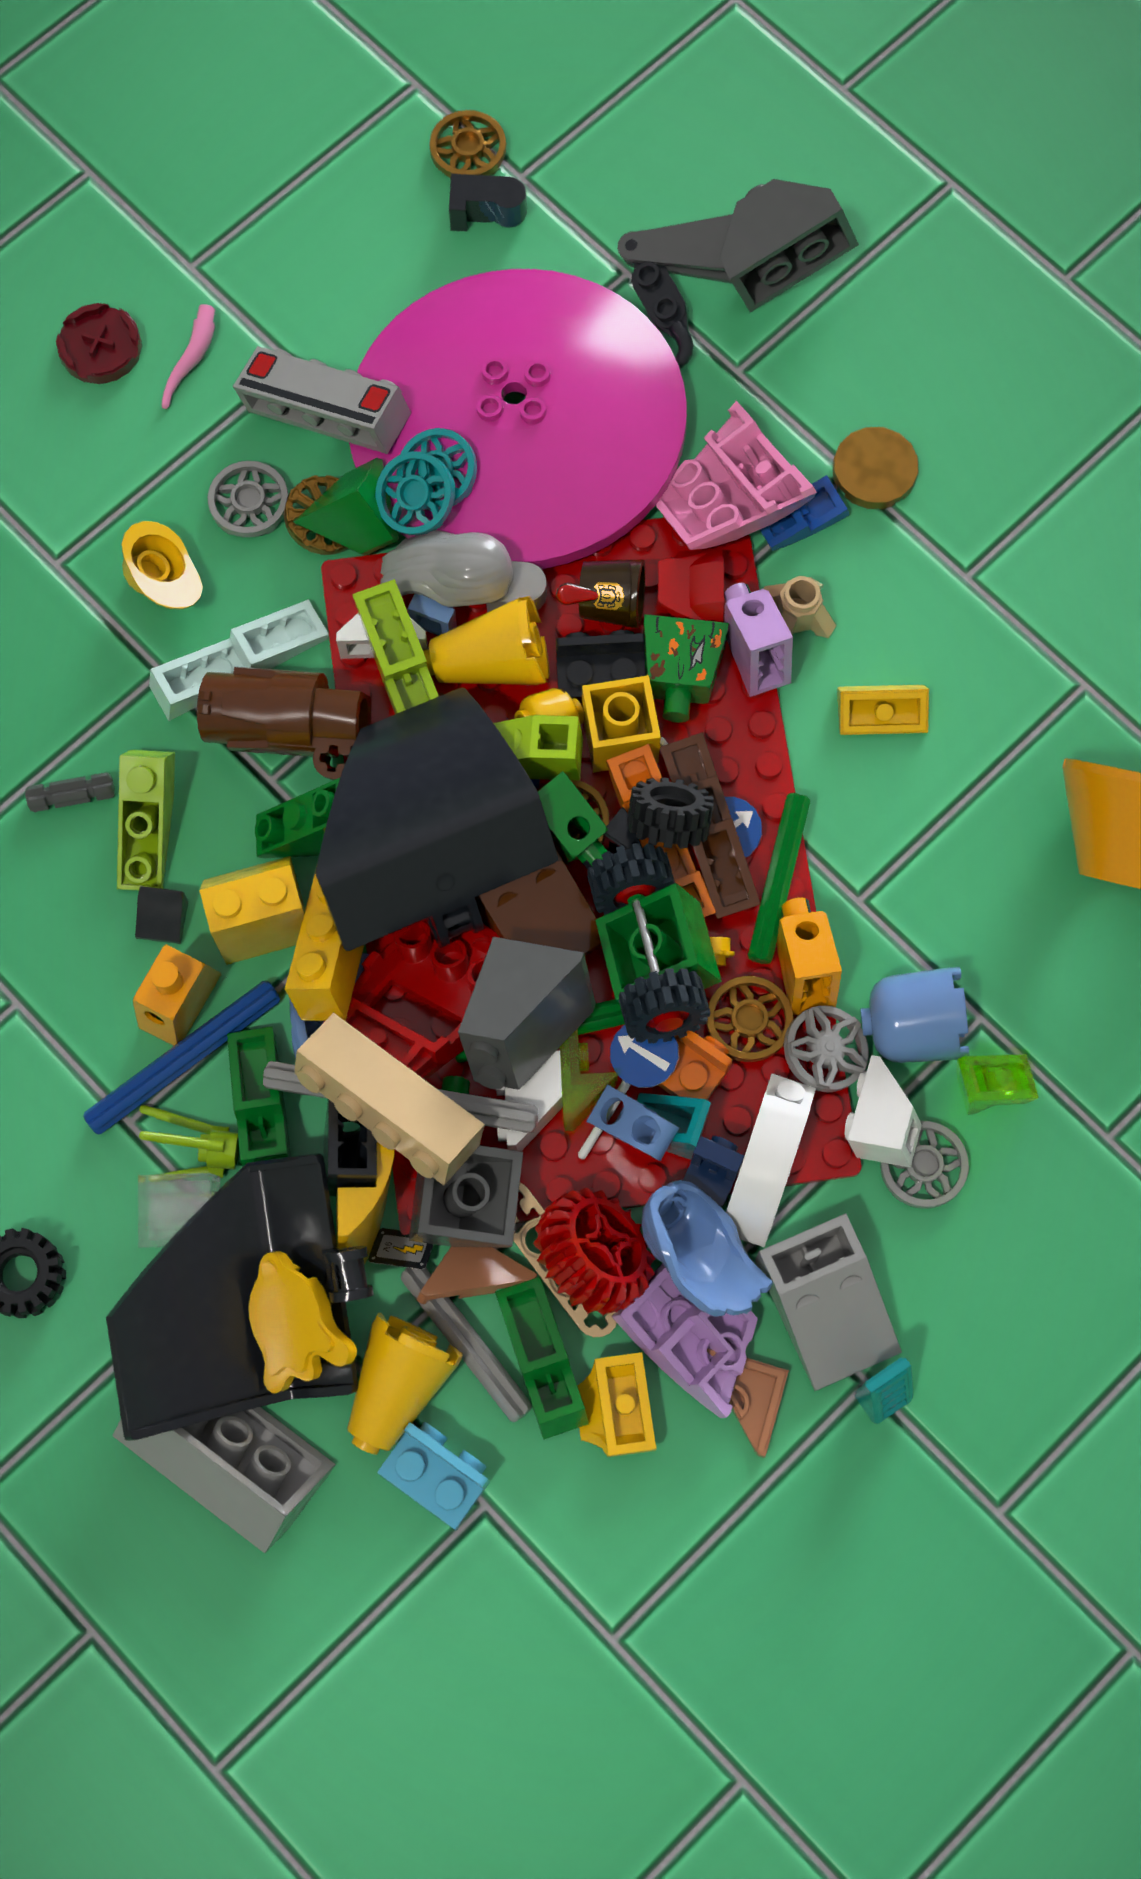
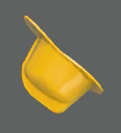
M142 521L133 524L124 533L121 543L124 557L122 568L124 577L130 587L146 596L155 604L169 609L191 607L201 598L203 586L200 576L189 557L185 545L173 530L158 522Z

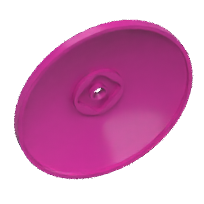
M507 269L476 274L448 283L429 292L398 314L381 331L369 347L357 373L365 378L379 382L380 380H388L396 384L402 391L411 415L388 454L349 443L355 468L375 458L382 459L383 466L385 467L392 459L401 454L405 445L414 436L425 430L444 428L458 433L469 443L475 453L477 475L469 496L452 507L443 525L437 530L455 535L469 532L491 535L504 544L511 561L533 563L541 569L567 564L589 556L612 544L634 528L654 508L667 490L677 470L684 448L687 418L685 387L679 365L670 346L654 324L632 303L597 283L574 275L539 269ZM511 392H520L526 396L518 404H509L503 400ZM438 438L444 447V452L448 447L459 444L451 439ZM430 440V451L436 450V447ZM421 445L415 451L421 452ZM464 452L454 455L451 458L452 461H457ZM468 461L463 466V468L456 469L457 471H460L464 477H466ZM416 469L415 475H419L418 469ZM396 471L392 474V476H397ZM453 478L455 481L456 488H460L462 485L461 482L458 479ZM388 483L387 485L396 491L398 483ZM390 496L393 509L394 504L397 502V499H394ZM404 508L402 510L399 521L407 514V509ZM425 509V516L432 520V512ZM415 514V519L405 527H418L424 524L417 519ZM399 532L400 534H402V535H403L404 537H406L407 539L410 538V537L416 536V535H407V534H404V533Z

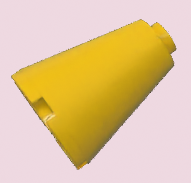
M530 596L519 597L430 639L429 649L423 651L430 675H435L439 683L539 685L546 683V679L549 678L547 647L544 636L540 637L536 623L541 621Z
M378 1313L372 1322L358 1381V1389L355 1393L347 1427L348 1432L354 1436L352 1444L373 1455H377L380 1449L390 1451L405 1433L404 1429L408 1423H413L458 1367L463 1354L451 1344H449L447 1351L444 1352L436 1347L438 1339L436 1335L391 1315L387 1321L382 1313Z

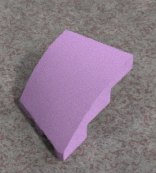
M662 1263L648 1283L649 1288L645 1290V1293L640 1298H636L635 1302L628 1308L621 1309L617 1313L615 1312L612 1318L640 1349L681 1388L719 1418H727L733 1407L729 1402L736 1378L743 1372L747 1359L746 1347L753 1338L758 1318L752 1311H749L747 1314L743 1313L733 1316L726 1313L724 1316L718 1317L702 1312L681 1295ZM707 1348L714 1350L716 1354L714 1356L710 1355L707 1352Z

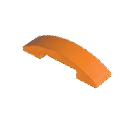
M649 744L606 760L620 807H624L627 814L633 786L636 787V783L640 781L646 783V780L651 778L660 782L662 778ZM649 838L639 839L642 847L649 842ZM658 842L656 846L654 845L655 849L660 846L664 849V853L667 852L675 883L700 902L704 917L716 913L701 873L696 871L688 849L679 848L677 844H673L672 848H665L664 843Z

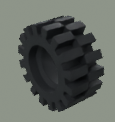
M654 778L647 779L646 783L640 781L636 783V787L633 786L627 818L628 830L631 833H636V837L640 840L649 838L648 843L655 846L658 842L664 843L665 848H672L673 844H677L679 848H687L688 843L694 847L698 846L700 841L705 842L709 835L714 799L712 796H708L709 792L705 789L698 790V785L696 784L684 785V780L676 779V783L669 782V778H661L660 782H657Z
M13 1228L5 1230L6 1235L0 1236V1313L9 1317L12 1315L18 1319L27 1318V1314L37 1316L43 1313L41 1308L44 1306L50 1308L55 1303L52 1299L56 1293L61 1295L64 1289L60 1285L61 1279H66V1270L62 1268V1264L65 1263L64 1259L56 1250L57 1248L41 1234L33 1233L30 1229L21 1228V1231H16ZM17 1256H28L35 1261L37 1266L35 1281L25 1290H9L3 1282L5 1265Z

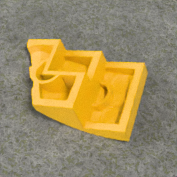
M378 1142L377 1177L374 1187L337 1188L336 1194L337 1248L367 1246L368 1256L363 1258L364 1265L370 1255L381 1226L395 1149H387Z

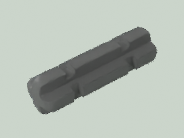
M107 772L91 775L89 780H86L85 776L50 782L49 787L45 788L43 784L28 786L25 791L27 806L32 812L49 810V805L53 804L55 808L87 803L91 802L92 797H96L97 801L110 799L115 794L113 779Z

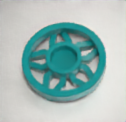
M444 428L425 430L414 436L405 445L401 454L413 452L421 445V452L438 458L448 468L452 477L461 482V487L455 488L453 506L467 498L472 491L477 475V460L469 443L458 433ZM438 438L451 439L459 444L448 447L444 452V447ZM430 440L433 442L436 450L430 451ZM464 452L457 461H452L451 458L454 455ZM468 461L466 477H464L463 474L460 471H457L456 469L463 468V466ZM408 462L396 470L397 476L406 477L405 472L409 464ZM419 462V463H418V466H417L418 473H419L418 476H420V474H421V468H420V462ZM428 462L429 477L441 476L437 468ZM436 483L432 486L435 488L434 492L444 487V483ZM432 499V502L437 504L440 510L443 500Z
M406 452L392 459L384 467L377 481L375 498L380 515L387 525L407 535H423L437 530L443 525L453 507L456 486L450 471L438 458L424 452ZM409 462L405 472L406 477L392 476L396 469ZM419 462L421 468L420 476L415 475ZM428 462L437 468L441 476L429 477ZM399 483L396 491L387 484ZM436 483H444L443 488L433 492L432 486ZM386 493L392 498L397 499L392 514H390L386 504ZM444 497L443 504L439 510L438 505L432 502V499ZM427 507L431 509L432 520L425 516L424 510ZM404 508L407 509V514L399 521L402 510ZM415 514L417 519L424 524L418 527H405L415 519Z

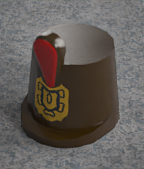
M643 559L584 561L579 585L569 582L563 583L557 589V599L564 605L579 603V615L582 619L617 624L629 628H640L645 599V561Z

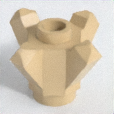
M798 576L788 580L785 584L764 586L763 589L769 591L792 635L793 633L812 630L817 636L830 637L836 624L823 605L821 595L823 584L811 577Z

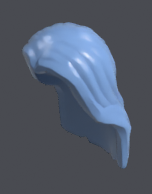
M688 1181L669 1182L666 1186L652 1193L642 1209L643 1237L653 1256L664 1264L681 1295L702 1312L715 1317L724 1316L726 1313L732 1316L743 1313L747 1314L751 1311L752 1302H757L761 1297V1293H767L772 1287L773 1282L748 1257L732 1218L704 1191Z

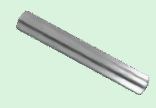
M426 1267L424 1269L406 1268L401 1273V1281L417 1300L419 1292L430 1278L431 1273ZM449 1297L429 1300L425 1305L418 1302L449 1343L463 1354V1361L511 1422H516L524 1417L531 1410L532 1403Z

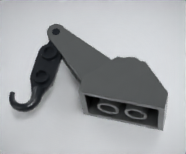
M773 179L766 184L752 188L744 198L736 202L733 214L655 229L627 232L620 238L617 248L626 264L634 267L631 277L632 285L650 319L658 329L675 340L678 346V353L675 359L679 368L682 369L692 357L694 345L688 327L687 305L669 273L732 283L748 310L752 312L859 246L843 209L831 189Z

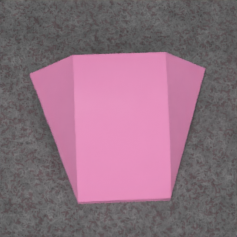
M737 400L728 409L731 417L717 433L713 430L709 431L704 437L707 445L694 460H684L676 470L667 490L655 505L690 550L718 546L767 527L812 500L817 493L812 484L795 465L791 466L765 437L753 418Z

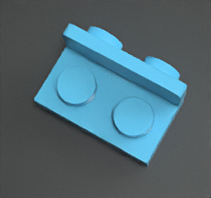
M425 1421L420 1428L409 1422L404 1429L405 1434L377 1473L456 1531L490 1483L489 1479L482 1475L487 1466L465 1450L457 1457L443 1446L448 1438Z

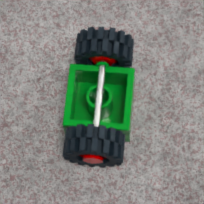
M640 843L632 844L631 849L625 850L624 846L617 847V853L612 854L607 851L602 854L603 860L595 859L592 862L593 867L588 868L587 877L596 910L599 913H604V916L595 921L615 1000L620 1003L626 1031L631 1039L635 1038L637 1042L641 1043L646 1039L648 1043H656L661 1038H663L664 1042L672 1041V1036L685 1037L687 1036L686 1031L695 1032L699 1030V1024H706L708 1017H710V1009L704 989L722 982L700 902L675 883L667 852L664 853V849L660 846L655 849L654 845L647 843L641 848Z

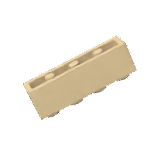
M335 1013L296 1051L294 1074L297 1075L299 1082L307 1090L313 1093L319 1092L332 1101L337 1111L343 1117L350 1121L357 1120L372 1131L374 1138L383 1147L390 1150L396 1149L408 1158L413 1168L426 1178L433 1177L442 1185H445L479 1147L484 1123Z

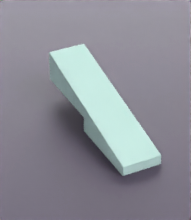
M308 599L231 629L230 638L150 669L149 687L168 721H171L197 707L199 688L207 672L233 673L234 667L271 669L326 641L329 633Z

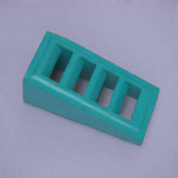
M899 1358L867 1380L855 1391L856 1394L854 1396L873 1423H881L911 1402L913 1398L912 1369L906 1358Z

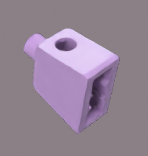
M737 583L730 586L724 592L726 600L725 623H729L726 640L749 696L751 697L791 684L793 636L769 591L760 589L751 592L746 583Z

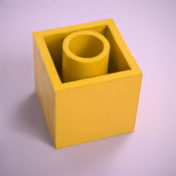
M649 675L582 686L584 726L593 773L607 771L606 760L647 744L651 748L656 763L659 762L661 736Z

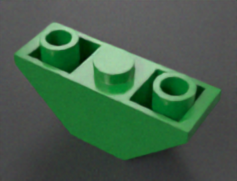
M340 778L257 814L255 825L256 857L319 856L327 820Z

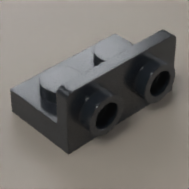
M616 630L609 635L590 636L584 632H574L565 637L557 638L556 664L558 688L565 690L572 699L576 698L582 703V686L646 676L644 634H634L630 630Z

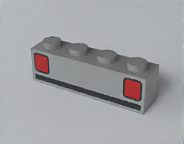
M257 346L233 385L248 412L388 454L411 415L401 389L391 381L380 380L379 382L365 378L356 371L350 369L341 371L328 367L316 359L307 361L293 357L290 353L281 349L273 351Z

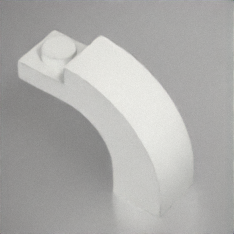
M771 1074L726 1211L734 1221L741 1240L765 1247L804 1131L816 1088Z

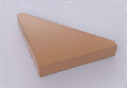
M451 1247L419 1292L417 1301L425 1305L429 1300L458 1295L460 1299L492 1294L497 1289L507 1288L532 1280L537 1277V1273L492 1247Z
M707 1348V1352L711 1356L716 1354L714 1350ZM747 1358L742 1374L736 1378L729 1404L733 1405L732 1411L757 1456L765 1458L789 1370Z

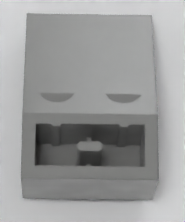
M843 1214L758 1252L755 1262L758 1268L773 1282L769 1290L770 1295L814 1391L902 1353L868 1259L847 1214Z

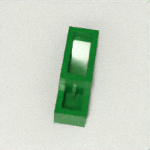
M273 1026L228 1033L233 1109L237 1120L242 1167L248 1162L291 1157L283 1091L268 1089L263 1085V1073L268 1062H279Z
M540 1277L496 1291L495 1294L543 1440L588 1425L586 1410Z

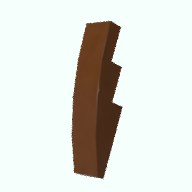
M703 732L661 746L660 749L671 782L676 783V779L684 780V785L687 786L691 783L698 785V790L705 789L709 792L708 796H712L714 799L707 840L705 842L700 841V845L693 846L709 896L715 908L717 919L760 905Z

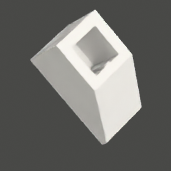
M560 1050L555 1051L519 1090L506 1087L496 1089L497 1096L505 1095L506 1101L535 1105L538 1108V1122L532 1133L497 1128L498 1141H507L508 1150L521 1152L563 1107Z
M871 1055L867 1071L860 1073L858 1078L857 1096L859 1100L855 1113L850 1112L847 1117L844 1131L845 1139L850 1144L857 1158L910 1168L922 1124L913 1105L881 1057Z

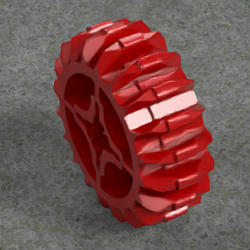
M585 1187L581 1190H571L569 1193H564L545 1208L539 1223L534 1227L538 1237L533 1244L541 1251L537 1262L547 1267L548 1273L545 1278L553 1279L558 1285L557 1294L565 1292L569 1295L571 1306L582 1304L587 1314L598 1311L604 1316L608 1313H613L614 1311L617 1313L621 1309L628 1308L635 1302L636 1298H640L645 1293V1290L649 1288L648 1283L655 1274L651 1264L656 1258L647 1250L648 1246L640 1232L642 1224H636L633 1221L631 1209L624 1211L620 1208L617 1197L608 1200L602 1189L593 1193L589 1188Z

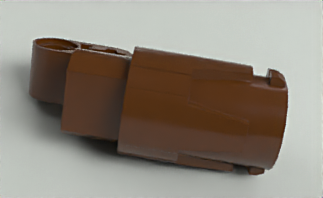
M234 667L233 673L207 672L202 679L198 694V730L204 742L227 744L229 751L313 757V764L317 772L333 781L341 777L345 764H338L336 768L330 766L331 758H338L339 754L348 758L360 729L371 724V697L361 691L329 689L328 679L321 672Z

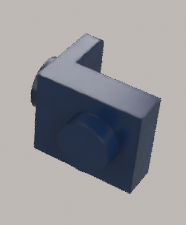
M701 1136L683 1181L695 1184L720 1207H723L741 1168L744 1155L738 1153V1147L727 1139L712 1136L711 1140Z

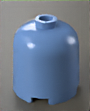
M960 967L892 975L882 978L874 985L870 993V1008H861L863 1036H873L875 1048L883 1058L899 1063L969 1059V1046L960 1047L959 1037H965V1034L968 1033L964 988H954L953 984L954 980H960L961 978Z

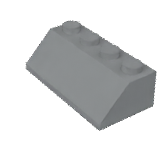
M261 1407L131 1441L125 1440L120 1419L113 1434V1437L264 1554L290 1528L335 1466V1463Z

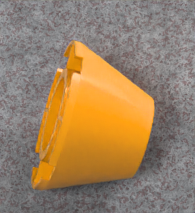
M1064 759L1062 769L1079 874L1141 889V773L1081 760Z

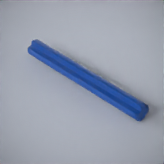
M267 980L260 982L85 1111L83 1117L93 1132L102 1134L225 1043L228 1033L240 1032L278 1004L280 997L275 988Z

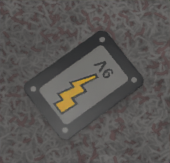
M381 1228L375 1238L368 1261L377 1264L424 1269L427 1266L434 1244L409 1241V1234L403 1235L400 1230Z

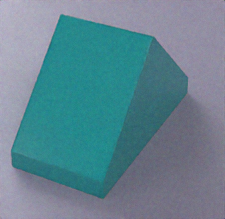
M639 1093L637 1102L679 1127L667 1152L692 1160L693 1152L702 1136L708 1118L711 1102L699 1098Z

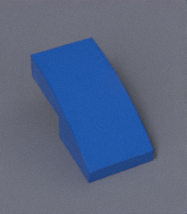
M827 475L812 483L817 492L812 500L779 521L760 529L772 551L812 536L850 515L848 508Z

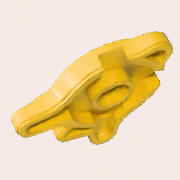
M282 1251L270 1252L262 1257L259 1264L258 1277L249 1301V1321L265 1363L264 1384L271 1393L287 1390L294 1377L304 1381L319 1378L322 1373L320 1357L335 1366L341 1367L351 1364L357 1354L354 1342L336 1325L332 1316L330 1301L322 1284L316 1277H305L299 1272L301 1268L295 1265L289 1256Z

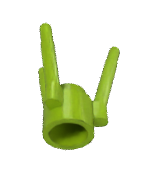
M147 1105L140 1106L139 1111L142 1114L205 1133L201 1134L200 1138L141 1131L139 1133L141 1140L198 1148V1162H207V1166L156 1174L152 1177L154 1183L174 1182L207 1176L224 1178L225 1169L236 1170L239 1140L238 1133L230 1132V1127L214 1126Z

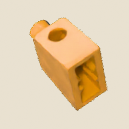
M806 898L790 899L782 905L784 917L779 920L777 951L786 996L791 1004L793 1016L799 1015L815 1006L836 1007L842 969L827 914L823 911L811 912L809 901Z
M169 945L162 947L134 995L133 1006L139 1029L175 1046L187 1036L219 980L221 973Z

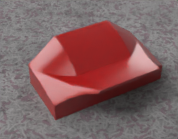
M723 550L679 551L675 557L658 560V604L675 618L724 622Z

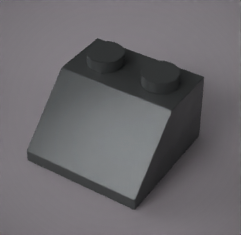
M479 1145L445 1185H442L433 1177L426 1178L417 1172L409 1241L450 1247H512L523 1152Z

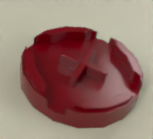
M103 303L82 306L69 314L63 321L64 327L61 329L60 335L59 333L57 334L56 345L62 364L70 375L87 383L104 384L117 381L132 370L139 360L142 348L137 324L128 312L120 308L119 310L110 308L109 304Z

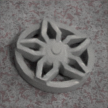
M241 461L227 466L216 475L209 487L208 505L214 521L227 534L238 537H257L273 532L284 518V508L289 495L284 479L274 468L258 461ZM250 471L254 481L247 480ZM258 472L269 476L276 484L264 483L261 485ZM240 473L237 480L238 484L222 485L227 479ZM267 493H278L270 498L265 497ZM220 494H230V498H225ZM216 501L228 507L224 518L216 509ZM280 502L277 511L274 515H272V512L268 506L273 507L274 505ZM237 513L241 515L233 524L230 523L234 515ZM263 513L266 515L267 521L263 523L256 515ZM250 517L251 523L254 526L243 527L246 525L247 518Z
M832 1006L809 1008L799 1014L790 1023L786 1031L784 1053L789 1068L803 1084L816 1088L817 1091L836 1092L847 1088L858 1080L860 1073H863L867 1067L868 1043L866 1036H863L861 1023L841 1009ZM814 1016L822 1026L821 1031H818L816 1028ZM826 1016L832 1017L840 1022L834 1024L831 1028L830 1021ZM805 1020L806 1032L809 1036L795 1040L796 1032L800 1024ZM847 1027L850 1032L843 1039L839 1032L842 1028ZM855 1039L857 1051L846 1047V1045L851 1044ZM806 1044V1051L795 1049V1047ZM844 1056H848L856 1065L847 1063L843 1059ZM798 1059L813 1063L814 1077L805 1071ZM822 1068H824V1069H827V1068H828V1070H829V1071H828V1074H827V1076H826V1078H825V1081H824V1077H823V1070H822ZM838 1069L851 1073L847 1079L832 1083Z
M920 1121L922 1127L911 1167L893 1165L897 1169L906 1170L899 1175L897 1183L894 1182L890 1174L888 1163L880 1162V1170L886 1187L897 1200L915 1208L929 1209L948 1203L960 1192L968 1176L969 1161L963 1143L954 1132L939 1123ZM923 1130L926 1131L929 1145H920L919 1143ZM934 1132L946 1138L954 1148L942 1147L937 1150V1140ZM943 1156H953L959 1159L945 1165ZM960 1166L958 1180L951 1189L948 1177L942 1172L948 1173ZM910 1177L915 1184L908 1191L903 1192L901 1189L904 1181ZM935 1180L941 1183L943 1196L932 1187V1182ZM922 1184H924L926 1192L934 1199H918L912 1196L919 1192Z

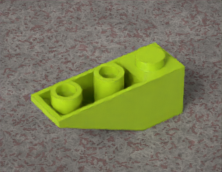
M531 715L493 723L530 779L552 780L563 771L570 780L580 781L583 736L578 716Z
M129 750L119 756L117 889L139 890L140 886L163 889L174 801L175 752Z

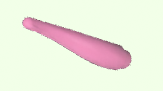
M202 304L198 308L197 319L193 321L189 345L175 365L165 386L161 403L163 409L169 408L172 394L181 380L201 361L210 347L215 329L213 322L215 309L210 305Z

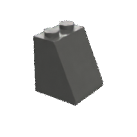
M498 937L492 938L458 1031L475 1082H479L490 1089L506 1087L519 1090L594 1011L596 1002L584 952Z

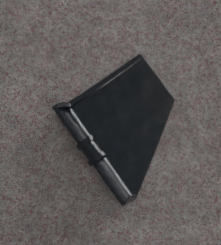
M462 687L360 729L343 768L334 795L315 874L341 945L346 951H351L425 918L435 941L440 948L450 945V939L471 930L473 933L484 930V924L475 897L556 863L558 855L539 794L534 784L491 719L472 695Z
M321 1153L246 1163L169 1240L106 1316L125 1440H139L286 1400L343 1396L357 1392L358 1379L355 1360L351 1364L338 1367L320 1357L322 1373L319 1378L304 1381L294 1377L287 1390L271 1393L264 1384V1358L253 1335L249 1321L250 1295L258 1277L260 1261L265 1254L274 1251L286 1253L291 1261L301 1268L299 1272L305 1277H316L319 1280L330 1301L332 1316L336 1325L350 1339L351 1334L346 1302L374 1295L373 1285H367L363 1259L368 1256L367 1246L337 1248L324 1157Z

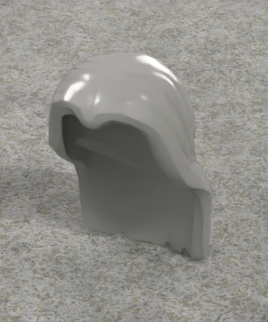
M433 530L427 534L404 539L395 549L382 557L383 562L380 573L383 577L380 584L395 579L401 596L418 594L447 607L493 603L506 595L508 587L513 580L514 572L506 547L493 536L478 532L455 535Z

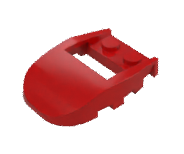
M426 918L393 933L394 941L381 953L373 950L362 963L364 971L354 984L346 1022L424 1080L428 1079L464 1050L458 1031L492 938L500 937L496 932L484 925V930L478 933H473L472 930L450 939V945L440 948L431 933ZM392 985H395L460 1021V1024L446 1038L441 1036L438 1040L432 1042L372 1007Z

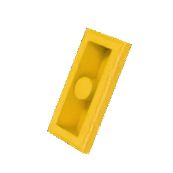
M925 685L837 687L840 735L928 733L929 689Z

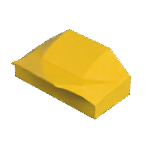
M642 1352L595 1359L591 1373L583 1382L577 1385L589 1422L588 1425L579 1427L581 1440L602 1448L608 1457L656 1451Z

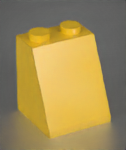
M290 856L203 880L199 891L208 926L226 965L296 946L305 907Z

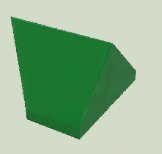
M375 458L345 473L293 523L363 555H368L398 541L397 531L387 525L382 519L375 498L377 481L384 469L382 459ZM386 493V504L390 514H392L393 509L390 495Z

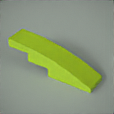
M395 579L352 594L395 714L439 697L427 668V660Z

